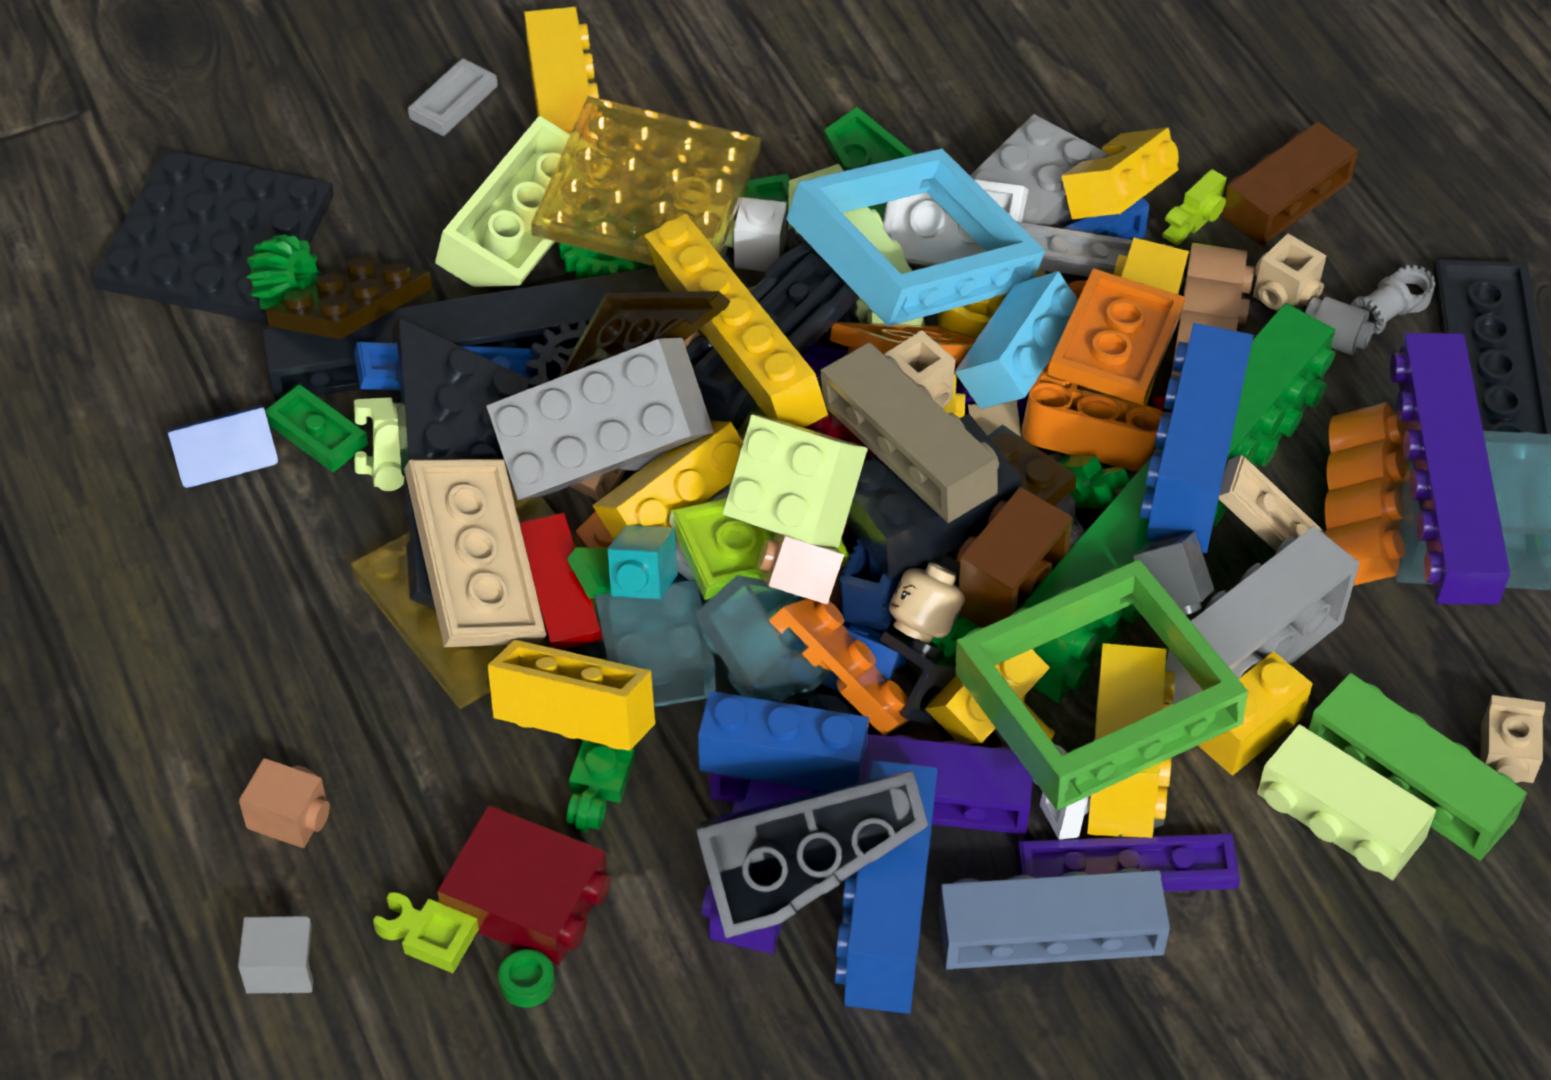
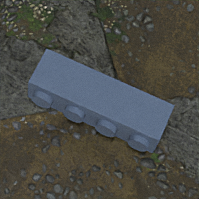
M1127 868L1110 874L1088 875L1084 872H1070L1061 877L1047 878L1018 875L1001 881L980 882L976 879H961L952 884H941L939 919L946 969L1164 955L1170 925L1160 870L1141 871L1136 868Z

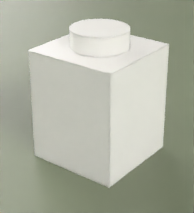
M741 197L734 228V268L766 272L784 253L786 243V202Z

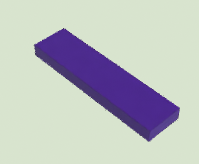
M1232 833L1152 836V838L1118 837L1019 841L1018 845L1020 874L1032 876L1033 878L1061 877L1070 872H1084L1088 875L1110 874L1122 869L1136 868L1141 871L1160 870L1163 892L1238 889L1240 882Z

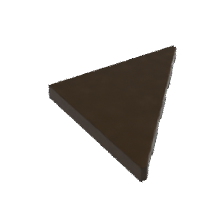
M720 291L606 293L558 378L657 339L683 338L684 341L725 310L730 300Z

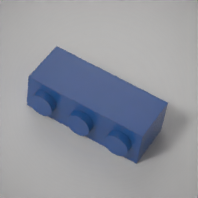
M709 691L698 734L699 771L818 791L856 784L862 778L867 754L869 717Z

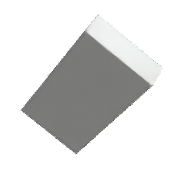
M462 58L408 107L409 119L445 136L498 86L497 75Z

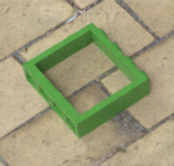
M1140 559L1121 568H1112L1100 577L1078 587L1066 588L1053 598L1030 608H1021L1010 617L985 628L973 629L964 637L956 640L955 674L1057 811L1243 724L1248 690ZM1133 604L1203 691L1062 756L995 665Z

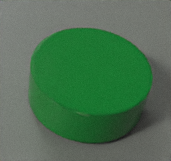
M522 949L508 955L499 967L500 991L503 997L515 1006L524 1008L537 1006L547 1000L553 992L555 985L553 965L546 955L537 950Z

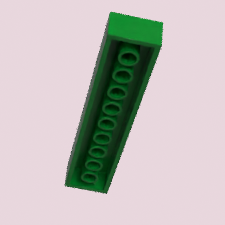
M1285 303L1253 339L1226 466L1228 460L1242 454L1255 467L1258 465L1265 467L1274 456L1283 435L1290 437L1295 432L1301 422L1303 411L1307 406L1312 408L1317 406L1327 388V383L1323 381L1324 374L1330 368L1335 357V351L1331 350V345L1336 329ZM1151 458L1019 609L1035 606L1055 597L1066 588L1078 587L1100 577L1112 568H1121L1135 561L1133 557L1135 553L1146 544L1152 543L1151 541H1146L1149 520L1140 518L1146 488L1155 489L1145 486ZM1219 499L1212 528L1219 523L1227 508ZM1133 604L1033 648L1032 650L1050 668L1032 688L1056 703H1059L1071 688L1075 691L1079 690L1091 672L1092 663L1102 654V643L1116 644L1120 636V629L1126 622L1134 624L1141 616L1140 612Z

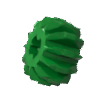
M279 235L254 245V255L247 258V262L251 267V274L246 278L252 281L251 296L259 297V305L262 310H266L284 300L283 296L286 293L303 290L316 283L315 279L321 272L317 270L315 264L318 258L317 254L310 253L308 241L298 240L296 236Z

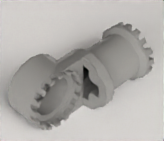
M1406 265L1405 269L1401 267L1390 277L1382 279L1378 284V289L1368 296L1354 299L1351 305L1369 311L1368 321L1374 323L1372 334H1379L1385 329L1386 322L1394 316L1420 312L1429 306L1435 286L1434 276H1430L1431 272L1429 270L1426 273L1424 267L1417 269V265H1413V268H1410V265ZM1406 284H1415L1421 287L1424 293L1418 296L1410 294Z

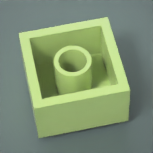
M751 415L723 515L782 535L784 534L808 544L839 547L868 448L785 421Z

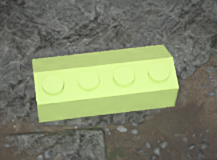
M539 116L443 230L435 263L473 287L520 286L612 171L616 162Z

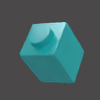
M625 525L608 548L611 597L661 599L678 575L675 528Z

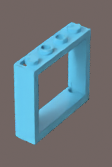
M943 149L800 181L794 192L786 218L794 229L888 327L1008 294L1014 284L1035 277L1046 251ZM927 192L986 252L901 274L843 213Z

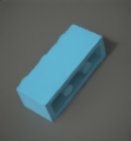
M1059 271L1014 284L955 370L956 375L980 409L1025 398L1052 357L1078 302L1075 293L1069 288Z

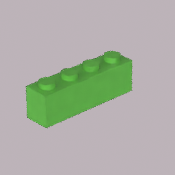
M1350 673L1314 710L1309 727L1311 732L1436 809L1430 827L1479 861L1484 858L1516 821L1527 795L1525 790L1517 786L1506 774L1495 771L1474 757L1465 746L1452 742L1437 732L1422 717L1406 711L1387 698L1376 686L1365 683Z

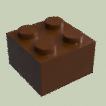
M1022 487L1014 493L1008 502L1000 501L991 512L986 528L978 537L975 535L970 536L959 551L957 561L960 563V578L957 586L965 596V602L959 614L981 628H985L1010 617L1017 611L1069 552L1072 516Z

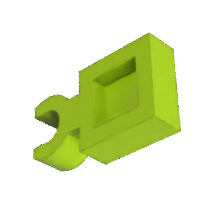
M1213 169L1202 177L1185 193L1184 203L1180 207H1174L1166 215L1165 221L1171 225L1163 232L1162 237L1175 245H1179L1186 239L1190 231L1195 234L1207 221H1215L1225 207L1226 199L1223 197L1227 177Z
M389 893L387 897L389 909L401 915L395 920H386L383 917L376 916L373 920L375 932L387 940H398L404 937L405 939L402 942L404 954L454 973L479 930L477 918L431 899H428L423 909L419 911L412 907L411 901L406 896L399 893Z

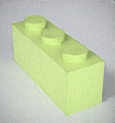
M1300 724L1265 764L1257 792L1273 809L1281 813H1288L1308 826L1320 839L1326 842H1333L1355 856L1365 868L1380 872L1392 881L1426 839L1436 809Z

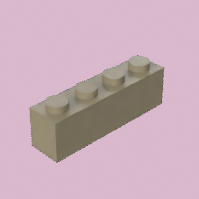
M869 342L821 369L822 394L826 408L947 523L998 494L997 469L999 468V461L994 450L987 443H980L973 437L955 414L947 413L939 406L923 385H916L906 376L894 358L883 355Z

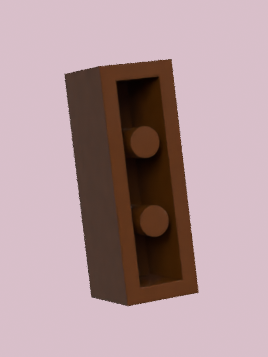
M1317 122L1304 132L1295 133L1286 145L1273 154L1268 153L1264 155L1257 165L1245 174L1236 175L1231 179L1224 191L1226 203L1222 218L1263 246L1349 184L1352 180L1359 150Z

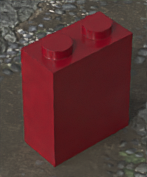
M488 806L437 892L439 903L477 918L479 926L477 933L518 950H537L546 955L552 964L559 966L568 949L575 950L580 945L587 927L586 917L593 904L600 906L606 898L611 884V875L607 874L605 851Z

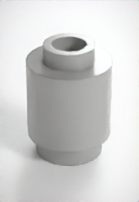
M1327 296L1324 300L1315 297L1311 299L1305 313L1336 329L1331 345L1332 349L1351 356L1357 348L1366 349L1374 329V323L1368 321L1369 311Z

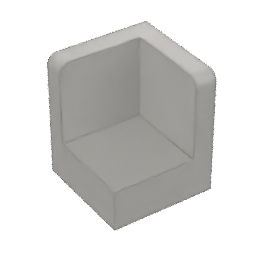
M244 917L238 967L246 993L312 992L313 977L308 962L312 925L308 917Z

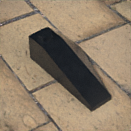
M913 770L701 821L696 832L725 937L728 938L782 923L794 915L796 911L820 895L826 894L870 862L873 863L926 828L928 822Z

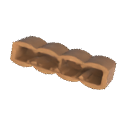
M1192 243L1183 294L1186 300L1179 320L1173 365L1178 342L1189 343L1193 323L1237 331V326L1245 328L1250 300L1241 299L1242 293L1250 294L1254 274V266L1246 265L1247 251ZM1172 365L1171 379H1172L1173 374H1174V375H1179V376H1181V373H1180V372H1175V371H1173V365Z

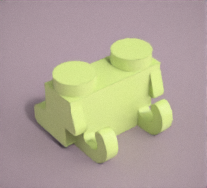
M392 397L356 399L354 401L355 423L359 425L366 424L367 416L371 417L373 421V456H367V453L363 451L356 452L354 470L357 474L371 475L374 487H379L384 491L397 490L403 485L405 476L401 473L397 408L401 403H393Z

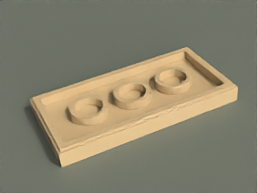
M504 459L409 460L404 471L444 647L509 645L514 640L541 644L546 636V631Z

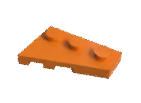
M807 598L781 608L768 620L780 633L789 627L804 642L805 648L801 654L814 667L820 665L828 671H833L839 677L836 683L840 693L864 717H869V722L883 736L897 730L908 721V719L900 715L908 700L906 694L895 682L885 679L875 666L876 658L873 652L862 641L853 639L842 625L844 618L833 603L828 601V604H824Z

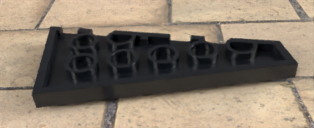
M399 318L392 327L393 343H397L398 361L395 364V381L400 382L401 404L397 408L402 475L406 476L404 468L409 460L504 459L487 405L526 391L530 379ZM406 479L407 495L403 499L404 516H408L410 534V541L406 544L409 598L436 611Z

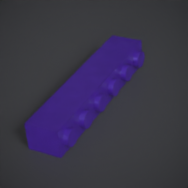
M1405 333L1399 353L1392 354L1390 377L1392 383L1399 384L1400 391L1397 396L1396 405L1397 418L1399 421H1405L1406 424L1403 438V454L1405 460H1412L1413 465L1410 476V495L1412 500H1419L1420 511L1417 516V536L1419 541H1426L1427 552L1424 558L1425 581L1433 583L1436 604H1499L1510 576V568L1465 335Z
M868 734L867 754L861 778L862 781L870 780L872 760L936 767L938 769L933 825L1026 835L1033 778L1010 747L987 748L969 746L959 741L942 743L915 740L906 735L888 737ZM710 772V799L735 802L738 794L746 796L751 779Z

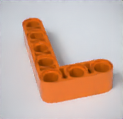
M1074 281L1068 285L1075 293L1077 300L1087 281ZM1049 360L1028 393L1021 429L1023 438L1040 448L1068 455L1096 456L1101 463L1139 471L1152 457L1155 449H1159L1155 447L1160 418L1161 416L1163 417L1164 413L1150 406L1081 390V385L1047 375L1050 364Z

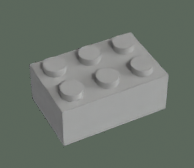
M1033 114L970 177L976 180L1025 186L1028 189L1022 223L1062 229L1072 219L1062 175L1081 161L1108 157V153Z

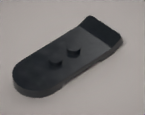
M809 243L798 246L782 255L766 270L765 278L750 291L801 356L859 299V296ZM705 336L699 337L686 350L710 421L732 422L737 431L743 425L756 401Z

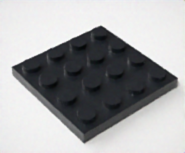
M164 149L93 275L96 288L268 324L266 310L260 308L259 297L251 296L253 285L252 281L246 278L251 274V267L247 262V258L254 255L255 244L272 239L273 236H296L298 240L308 241V244H310L334 197L332 183Z

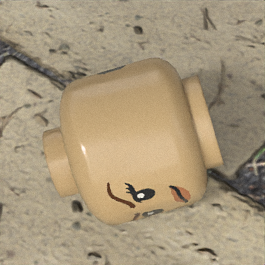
M932 562L928 563L926 570L921 568L906 570L889 603V611L896 619L894 627L904 634L926 643H931L933 637L943 638L951 632L965 602L964 594L954 584L957 575Z

